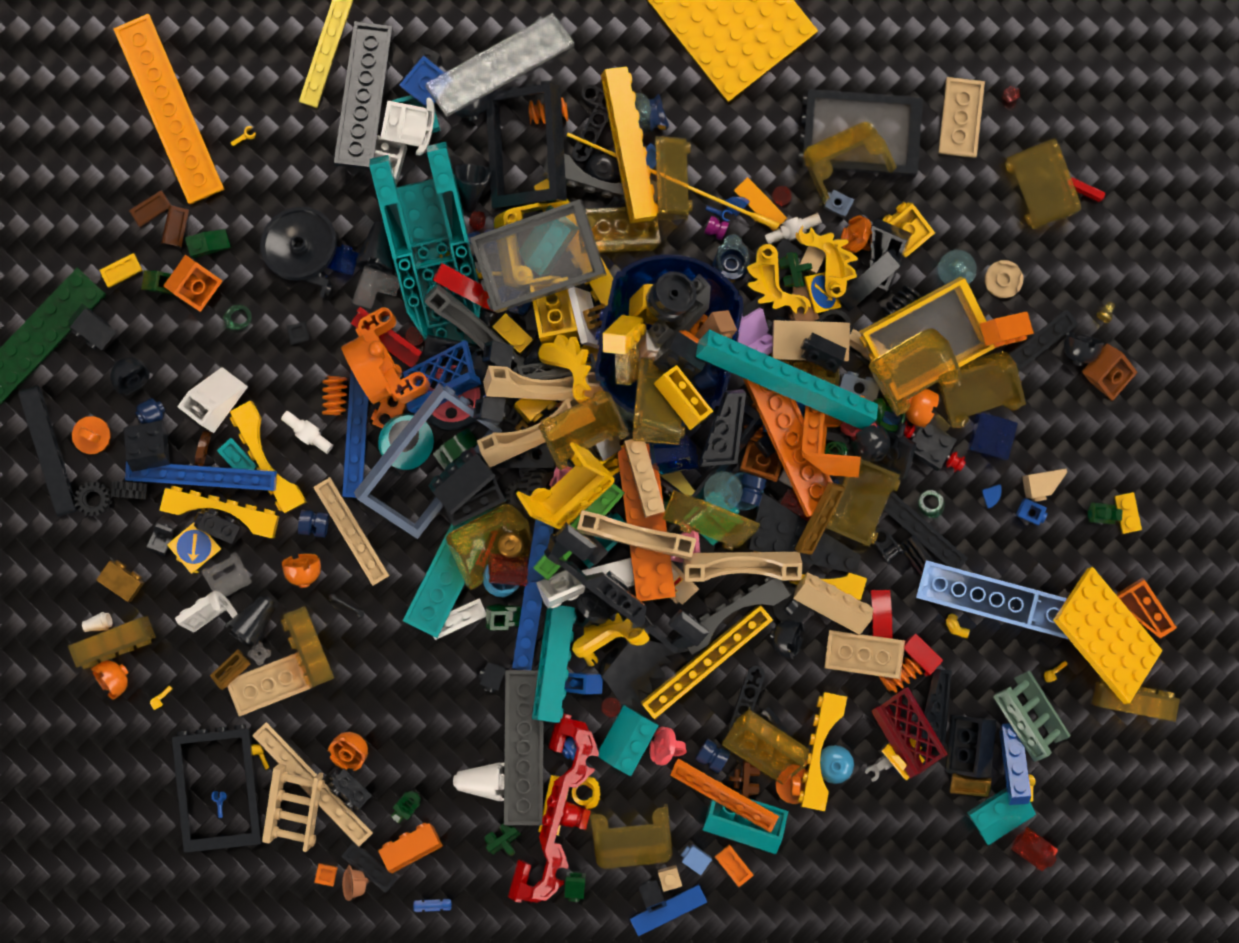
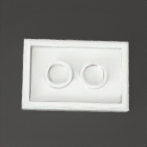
M576 287L569 288L568 293L581 344L596 349L602 348L603 343L599 326L588 329L583 315V311L594 307L590 292ZM595 311L588 313L589 317L596 315ZM597 319L592 320L591 323H597Z

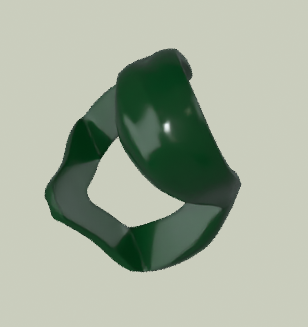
M883 398L874 399L873 402L878 404L876 424L879 427L882 425L888 432H896L898 425H890L882 421L884 413L890 412L901 416L900 422L904 423L906 412L895 407L886 406Z

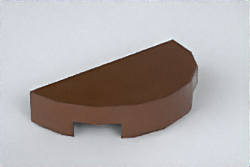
M204 430L200 437L195 455L196 466H204L212 434L210 431Z

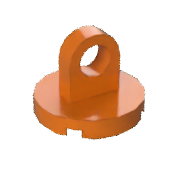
M861 215L853 217L848 221V227L842 231L841 239L849 241L848 244L842 247L852 253H857L861 249L866 251L872 250V224L870 220Z
M94 416L84 417L75 424L72 431V440L76 448L81 452L90 455L98 454L109 445L111 432L108 424L101 418Z
M796 765L787 766L778 774L775 782L776 791L785 802L791 804L801 803L798 802L800 790H804L805 783H802L804 771L807 772L805 768Z

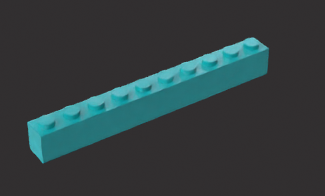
M710 329L698 341L696 357L861 430L877 420V403Z

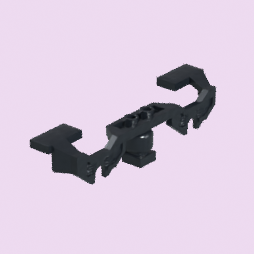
M567 522L555 535L553 533L550 535L548 547L544 551L550 561L564 568L586 588L637 626L645 629L660 640L673 653H676L679 649L689 648L694 645L698 646L710 633L707 628L680 609L668 624L681 635L671 640L658 626H653L648 622L645 617L646 605L633 596L624 581L610 570L606 574L600 572L586 576L573 562H568L563 558L564 554L571 551L581 560L585 561L597 547L594 542Z

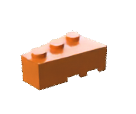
M1143 577L1116 594L1133 616L1159 638L1164 637L1177 628Z

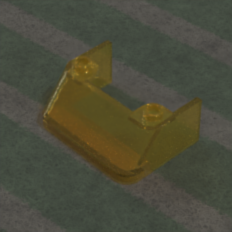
M861 122L805 149L803 160L823 203H827L830 199L822 181L829 178L833 172L830 162L832 158L864 144L870 154L882 155L890 173L894 172L897 168L885 140L870 122Z
M655 136L657 220L688 219L689 211H692V200H688L687 154H690V142H686V138Z
M673 490L662 518L681 526V531L689 534L695 531L723 543L722 547L732 551L734 547L738 549L760 527V523Z

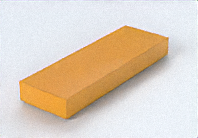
M748 177L734 190L739 197H744L750 201L748 206L754 213H759L780 223L779 226L787 219Z

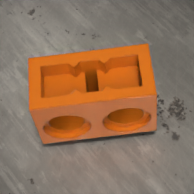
M392 395L379 401L381 403L379 409H375L372 414V424L383 428L384 425L381 423L382 415L388 414L390 418L404 414L407 403L398 401L397 406L390 407L388 400Z

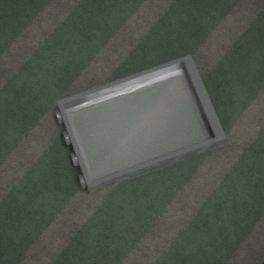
M580 199L470 238L471 243L469 247L471 253L475 254L477 258L475 266L478 273L482 274L483 280H481L483 290L487 291L489 295L487 299L490 310L493 309L496 313L606 276L584 204Z

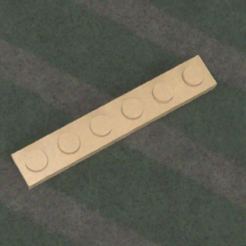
M331 477L314 486L313 488L372 586L389 577L390 575Z

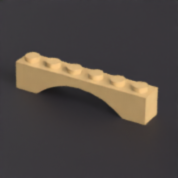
M488 366L483 383L486 396L564 401L573 396L574 378L569 376L555 380H538L521 376L508 367ZM588 372L585 379L591 391L586 390L584 395L585 397H593L588 402L599 403L605 387L602 374L599 372Z
M574 396L564 400L562 405L551 416L532 427L515 432H494L477 440L481 455L488 466L492 467L594 420L595 416L588 401L578 403Z
M584 510L581 511L577 530L583 534L687 560L692 559L696 538L639 527Z
M799 552L693 553L691 560L683 559V573L685 582L706 581L720 575L734 573L760 574L779 580H801L802 560Z

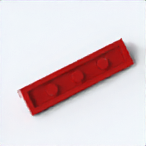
M359 307L357 315L351 322L356 328H358L359 321L370 314L362 307ZM393 330L378 336L390 353L411 368L423 356V352Z

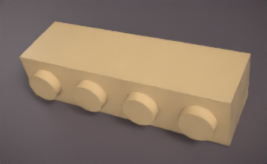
M644 436L624 441V447L645 518L664 513V505Z
M808 572L795 588L794 600L859 635L872 620L873 608L867 603L859 601L852 595L846 594L834 585H830Z

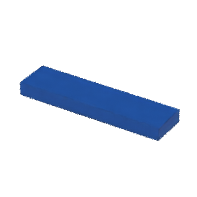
M699 884L665 900L666 907L651 913L645 910L631 917L630 921L637 935L640 936L707 903Z

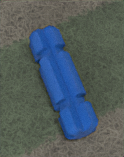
M440 899L424 900V902L422 900H415L413 904L414 912H422V910H425V912L440 911V909L450 911L451 900L443 899V901H440Z

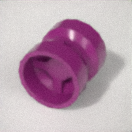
M711 216L704 233L709 236L716 234V239L722 241L729 223L726 221L719 223L720 221L716 217Z

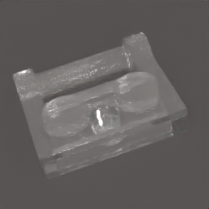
M236 552L231 554L230 558L217 565L202 570V574L212 592L215 590L219 591L226 597L252 583ZM233 564L236 565V570L217 580L213 579L212 575Z

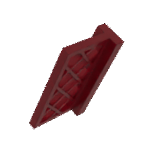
M908 687L871 711L896 755H899L906 763L905 770L910 778L922 774L927 768L948 755ZM904 694L908 699V706L902 704V696ZM890 704L896 706V714H893L889 707ZM901 708L907 710V719L900 716ZM912 712L917 714L918 723L911 720ZM900 721L906 723L905 731L900 726ZM911 725L917 727V735L910 733ZM922 729L927 731L928 739L921 737ZM910 738L916 740L915 748L910 743ZM921 742L927 744L926 752L920 750ZM932 746L937 748L940 755L935 756L931 754ZM919 754L926 757L925 765L920 760Z

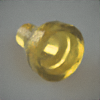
M1108 302L1105 309L1098 312L1097 318L1105 323H1110L1113 317L1111 312L1115 305Z

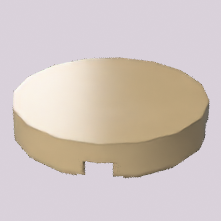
M1000 260L993 263L987 269L985 285L993 296L1009 298L1020 291L1023 285V274L1015 263L1009 260Z

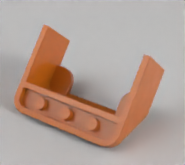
M805 405L802 441L803 457L826 475L859 478L861 457L825 454L827 427H839L843 421Z

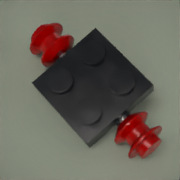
M930 422L924 428L919 427L917 432L915 431L914 424L906 426L904 436L908 439L911 437L912 441L917 443L914 452L915 458L936 471L941 469L945 460H947L946 468L954 467V473L957 470H962L966 463L964 461L965 456L959 458L957 451L950 455V451L957 439Z

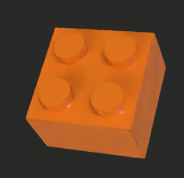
M185 255L163 286L201 312L222 283V280Z

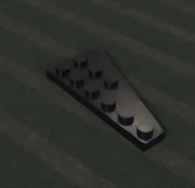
M760 492L762 499L760 506L756 508L747 549L759 552H797L795 547L808 522ZM823 532L812 555L800 553L802 562L857 574L861 555Z

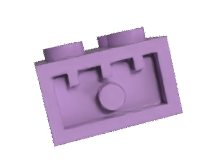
M758 308L734 323L737 328L733 335L734 341L766 355L772 353V335L767 333L768 326L763 309Z

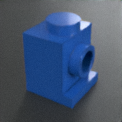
M1024 498L1015 516L1032 524L1040 525V523H1044L1047 517L1045 512L1047 508ZM1030 509L1035 511L1034 516L1029 515Z

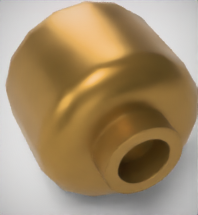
M506 533L499 538L498 549L503 556L516 558L523 552L524 542L519 535Z

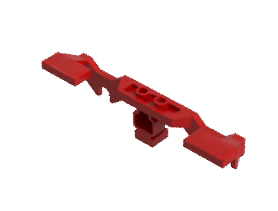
M564 712L560 723L554 724L548 748L562 753L566 736H571L577 747L572 767L554 781L551 795L547 800L546 814L542 818L539 839L547 860L542 880L533 887L527 885L531 865L523 860H518L508 897L515 902L521 903L522 900L538 903L542 900L546 901L564 884V881L557 879L555 873L559 868L568 869L569 866L561 844L555 843L559 825L567 827L576 826L586 830L591 811L584 807L576 806L571 802H566L569 787L577 788L594 772V768L586 765V759L591 755L598 757L599 752L592 732L588 730L586 723L573 720L571 715Z

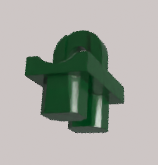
M797 252L787 253V256L779 259L780 268L782 270L790 268L792 274L783 277L785 287H804L805 283L802 272L811 270L813 268L812 264L800 265Z
M1091 503L1088 510L1089 522L1115 524V520H1122L1123 510L1116 509V505Z
M413 791L405 792L394 805L393 809L395 811L391 818L397 823H400L404 818L408 820L420 805L421 799L419 795Z
M503 823L499 827L503 833L501 837L497 838L494 832L484 837L488 845L486 847L488 852L494 855L504 848L508 855L512 856L515 854V851L510 843L521 836V833L512 825H504Z

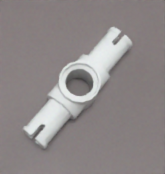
M818 213L804 219L795 217L783 222L780 229L765 235L770 245L781 241L783 238L793 241L796 239V232L798 233L802 225L804 226L802 231L805 233L807 229L821 224L822 221Z
M289 411L284 413L281 420L294 429L293 432L296 433L295 436L307 445L314 444L326 454L330 452L333 444L321 436L319 428L308 420L298 419Z

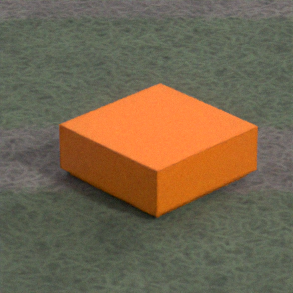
M319 863L314 883L333 887L338 867Z

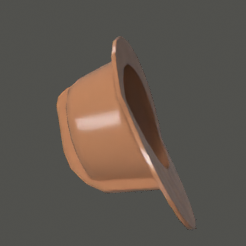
M350 865L345 870L342 881L343 893L348 901L363 895L366 884L369 882L362 871L352 870Z

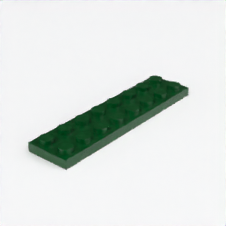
M76 268L0 348V405L71 332L68 320L83 303L92 310L106 295L79 268Z

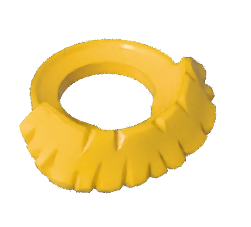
M588 777L581 785H586L592 789V797L588 800H580L576 795L577 788H572V797L577 804L584 805L586 809H591L599 803L600 786H598L595 778Z

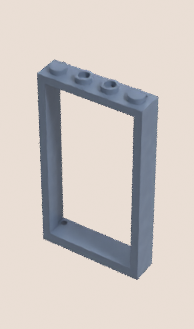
M441 384L437 385L354 492L359 501L417 539L443 507V504L437 497L417 522L413 523L369 493L444 398L473 417L474 407L469 405L471 402L462 395L460 398L456 396V392L447 385L445 387ZM477 420L489 428L484 437L494 432H502L499 423ZM477 444L474 450L482 457Z

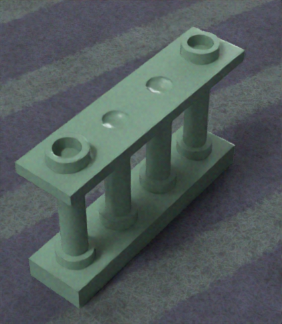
M1029 670L1014 678L1018 686L1013 690L1009 687L996 693L993 697L1031 758L1036 762L1048 757L1052 753L1048 747L1051 742H1060L1071 735ZM1021 692L1024 693L1028 700L1024 706H1022L1017 698ZM1032 708L1039 717L1034 722H1032L1027 714ZM1042 725H1044L1049 733L1044 739L1037 730Z

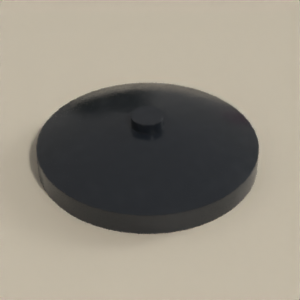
M293 207L280 212L266 225L260 241L261 254L269 269L279 277L295 281L305 280L318 275L331 263L337 249V235L330 220L320 211L309 207Z

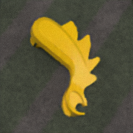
M802 225L798 233L796 232L795 234L796 239L801 244L817 247L824 251L826 255L825 291L830 297H841L846 291L847 280L857 277L855 269L848 263L856 261L858 258L852 252L841 248L843 245L848 244L849 241L847 239L833 240L834 233L832 232L822 236L817 235L812 227H810L809 233L805 234L802 231L804 228Z
M770 244L759 247L756 263L747 266L748 273L757 279L755 282L748 283L747 286L753 291L765 295L758 300V303L774 302L773 309L786 305L795 314H797L798 307H803L804 315L808 307L811 308L810 301L805 296L783 292L779 286L778 252L776 248Z
M557 334L554 343H543L538 351L540 361L544 364L569 369L573 373L574 378L572 392L575 400L578 403L591 401L593 397H585L584 395L586 390L591 391L585 379L591 369L590 365H585L589 352L588 349H581L580 351L577 337H570L568 340L566 336Z
M617 613L615 621L608 619L606 623L599 624V626L591 625L584 627V635L574 642L572 650L577 657L584 658L587 665L592 667L595 665L592 659L596 664L598 663V658L593 652L611 640L623 637L630 644L639 646L647 643L649 636L644 629L640 627L633 628V623L628 618L623 621L619 613Z

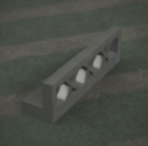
M589 354L586 361L591 363L586 364L591 366L589 372H598L594 356ZM542 362L517 366L519 375L531 379L555 380L573 376V373L567 368ZM524 372H533L532 374H523Z

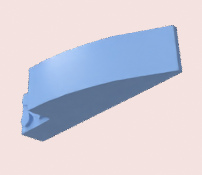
M926 560L916 598L1068 639L1053 621L1067 598Z

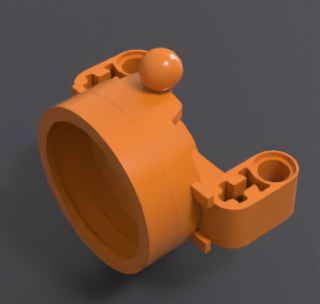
M380 308L363 317L358 323V328L355 329L359 337L341 346L352 372L372 404L391 395L395 402L408 403L425 394L430 389L429 380L421 372L412 373L401 380V367L393 362L387 349L380 341L378 336L391 330L396 325V317L388 308ZM385 316H389V319L387 321L382 322V319ZM424 380L421 386H416L417 381Z

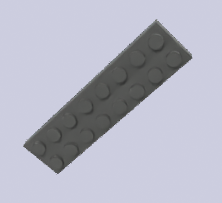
M505 670L504 825H542L544 721L532 719L538 670Z

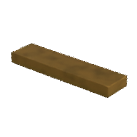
M828 483L795 547L797 552L813 554L846 490L843 485Z

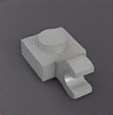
M883 755L872 766H868L865 769V773L867 774L869 771L875 772V776L871 778L873 782L879 778V771L884 768L887 770L893 764Z

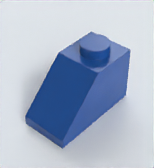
M569 672L564 689L569 693L602 694L603 678L601 674Z

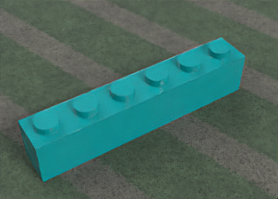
M558 606L556 608L550 607L546 610L532 714L533 720L560 723V719L563 717L562 701L566 696L564 686L569 675L567 664L571 659V651L569 649L574 637L572 627L576 621L574 607Z

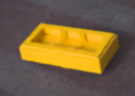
M133 253L99 271L107 287L110 288L142 272L143 269Z

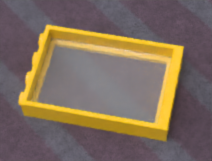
M958 277L859 331L861 337H859L860 342L864 348H868L870 352L868 357L872 364H876L878 368L876 373L879 379L884 381L887 386L885 388L889 398L893 397L897 401L994 349V344L985 345L980 323L986 322V319L966 279L963 277Z

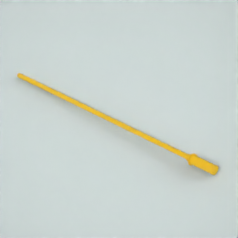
M571 133L566 135L617 158L616 153ZM650 168L652 174L744 213L754 221L777 230L780 224L759 213L746 211Z

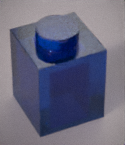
M342 244L341 247H337L334 258L327 268L339 273L353 275L356 258L359 253L352 251L353 247Z

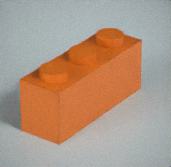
M1028 312L980 323L985 345L994 344V348L1027 340V335L1034 334Z
M423 823L417 826L416 830L412 833L406 832L400 835L399 840L385 843L382 845V849L378 851L387 870L390 873H394L443 847L434 826L430 823Z

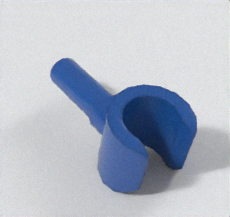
M708 205L705 209L717 214L722 221L726 222L730 220L724 218V213L733 214L730 210L721 211Z
M214 791L211 797L213 801L217 802L218 818H222V805L227 795L225 792H220V798H218V792Z

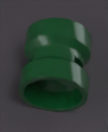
M831 442L825 449V454L848 456L849 452L847 445L843 442Z

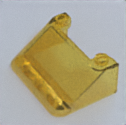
M663 804L664 807L657 808L653 812V824L609 828L608 820L604 815L595 814V811L591 812L595 857L598 866L607 869L669 861L672 857L668 805Z

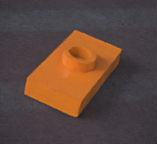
M730 844L715 855V858L738 887L754 876Z

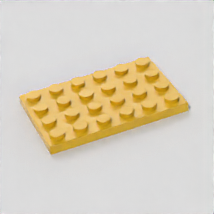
M1093 567L1086 569L1053 619L1123 704H1129L1158 659L1162 649Z

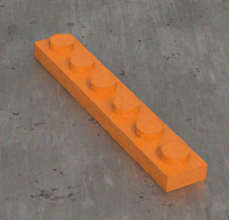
M680 759L675 763L671 773L672 777L770 833L773 831L779 818L778 815L690 766L688 763Z

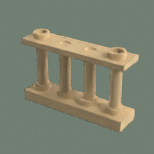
M278 764L273 768L262 842L270 844L275 838L282 837L304 842L303 851L307 852L314 846L316 841L314 830L320 792L323 791L325 780H322L323 773H319L312 780L290 775L286 772L287 765ZM290 782L312 787L311 798L285 793V790H283L284 783ZM285 800L310 806L308 816L282 811L280 808L281 802ZM281 818L307 824L305 835L279 829L277 827L278 820Z

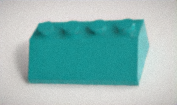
M711 800L703 831L774 854L777 853L783 839L789 811L752 800L779 816L773 831L770 833L718 802Z

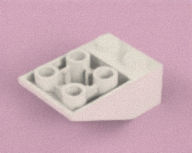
M221 367L188 391L177 407L201 426L214 433L248 386Z

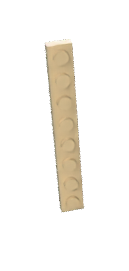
M267 722L252 735L278 764L287 765L286 772L288 774L314 780L317 774ZM325 784L323 791L320 792L318 806L359 847L373 833L344 805L339 797L331 793L330 788ZM299 785L311 797L312 787Z

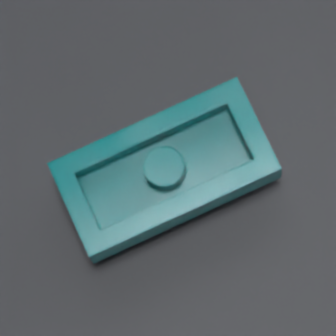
M230 438L217 450L232 468L254 470L257 467L255 462L252 461L233 438Z

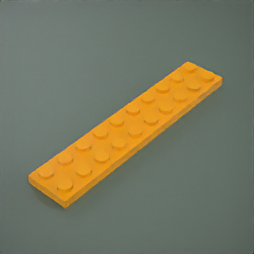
M146 14L113 28L188 204L225 190L150 15Z

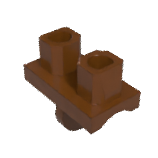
M743 761L742 776H740V769H735L734 776H729V780L734 781V788L739 789L740 782H742L741 795L748 798V795L759 794V783H749L750 776H760V766L750 764L749 761Z

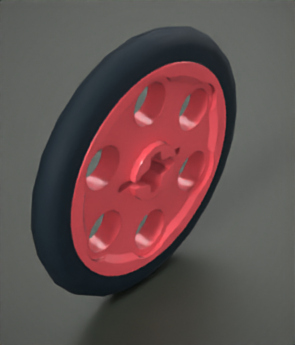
M443 359L440 366L445 368L449 359ZM454 361L450 370L457 367L459 361ZM434 365L428 366L425 374L430 375ZM439 368L434 378L439 380L444 370ZM421 380L419 386L423 384L424 380ZM483 386L468 390L461 395L466 399H471L475 408L476 399L483 398L486 393ZM450 401L441 404L427 419L432 425L446 430L462 429L477 421ZM448 408H454L457 411V415L454 418L446 416Z

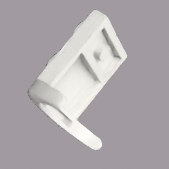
M427 98V108L388 101L380 139L417 146L419 148L416 151V155L424 154L429 145L434 125L435 108L433 100Z
M215 590L206 597L198 599L192 607L182 610L175 620L178 625L195 632L226 610L232 618L237 615V612L230 601L222 593Z

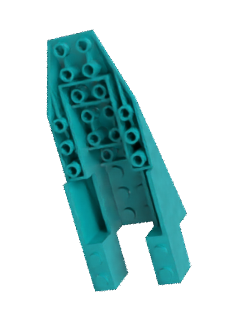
M446 142L427 146L433 179L405 186H396L389 155L370 159L369 166L406 312L424 340L428 334L458 341L465 340L468 343L477 344L461 329L438 315L424 302L425 296L437 284L433 278L441 263L479 282L473 254L469 247L468 232ZM447 251L450 252V255L445 256V253H447ZM446 288L478 318L480 317V305Z

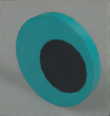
M413 414L397 415L383 426L378 441L382 456L412 419ZM427 422L423 424L391 466L397 469L409 470L420 466L427 460L432 452L434 443L433 433Z

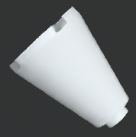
M499 762L458 771L457 775H454L453 785L458 791L496 801H504L502 796L504 795L503 768H505V763Z

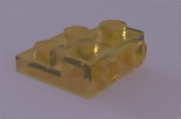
M639 342L626 354L615 353L616 384L631 385L638 379L640 374V363L638 361Z

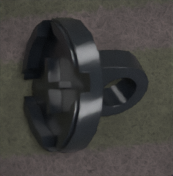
M789 586L788 588L792 593L791 596L774 606L772 605L774 615L781 622L785 620L802 622L807 618L810 608L793 599L796 587Z
M584 590V593L580 594L577 598L576 603L579 609L576 612V624L578 626L589 627L593 623L604 624L610 618L612 613L610 605L592 591Z

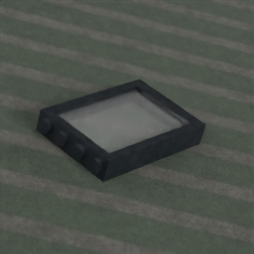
M808 89L807 95L803 94L802 106H806L805 113H802L801 125H804V132L800 133V144H803V152L799 151L798 163H802L801 168L915 177L918 174L923 98Z

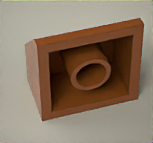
M1108 343L1103 347L1100 356L1094 362L1089 363L1082 371L1089 382L1112 401L1138 373L1126 356Z
M749 441L742 459L740 471L777 482L782 463L776 451L765 458L755 445V442Z

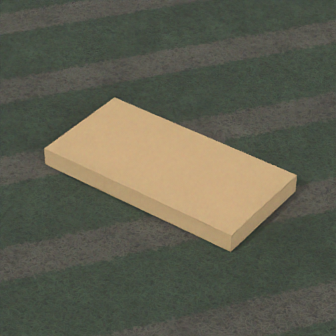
M946 78L938 154L977 157L985 81Z
M773 320L772 357L775 359L806 360L801 357L803 349L800 347L805 338L808 339L813 332L847 348L844 361H849L850 323Z
M829 630L824 668L900 679L905 640Z
M298 653L238 675L227 686L238 716L311 689Z

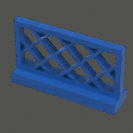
M465 340L403 372L404 378L412 373L421 372L428 377L430 386L432 381L435 380L438 382L437 385L441 384L444 387L446 385L451 387L456 392V396L481 384L480 377L475 374L469 345ZM463 348L464 353L461 359L456 358L458 351ZM448 356L450 358L445 368L440 366L443 358ZM454 360H457L459 364L455 372H453L450 368ZM431 364L434 365L430 375L425 374L427 367ZM466 364L468 372L460 375L463 365ZM441 368L444 371L438 380L434 377L438 369ZM448 372L452 373L451 381L444 383ZM421 380L417 381L416 386H419ZM428 390L419 398L407 403L408 411L416 414L434 390ZM444 398L439 405H441V404H443V403H445V402H447V401H449V400H447L446 398Z

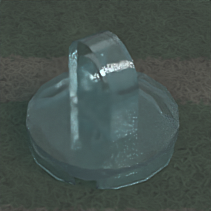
M953 250L941 258L938 263V274L944 284L958 277L965 278L969 284L976 275L977 267L975 260L969 253L963 250Z
M726 471L717 472L711 475L705 483L704 497L707 503L714 509L730 510L742 498V484L739 478L732 473Z

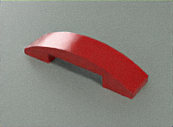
M441 263L433 278L435 282L490 310L487 303L489 295L487 291L483 290L481 283Z
M870 590L871 607L873 608L872 636L892 639L890 590Z

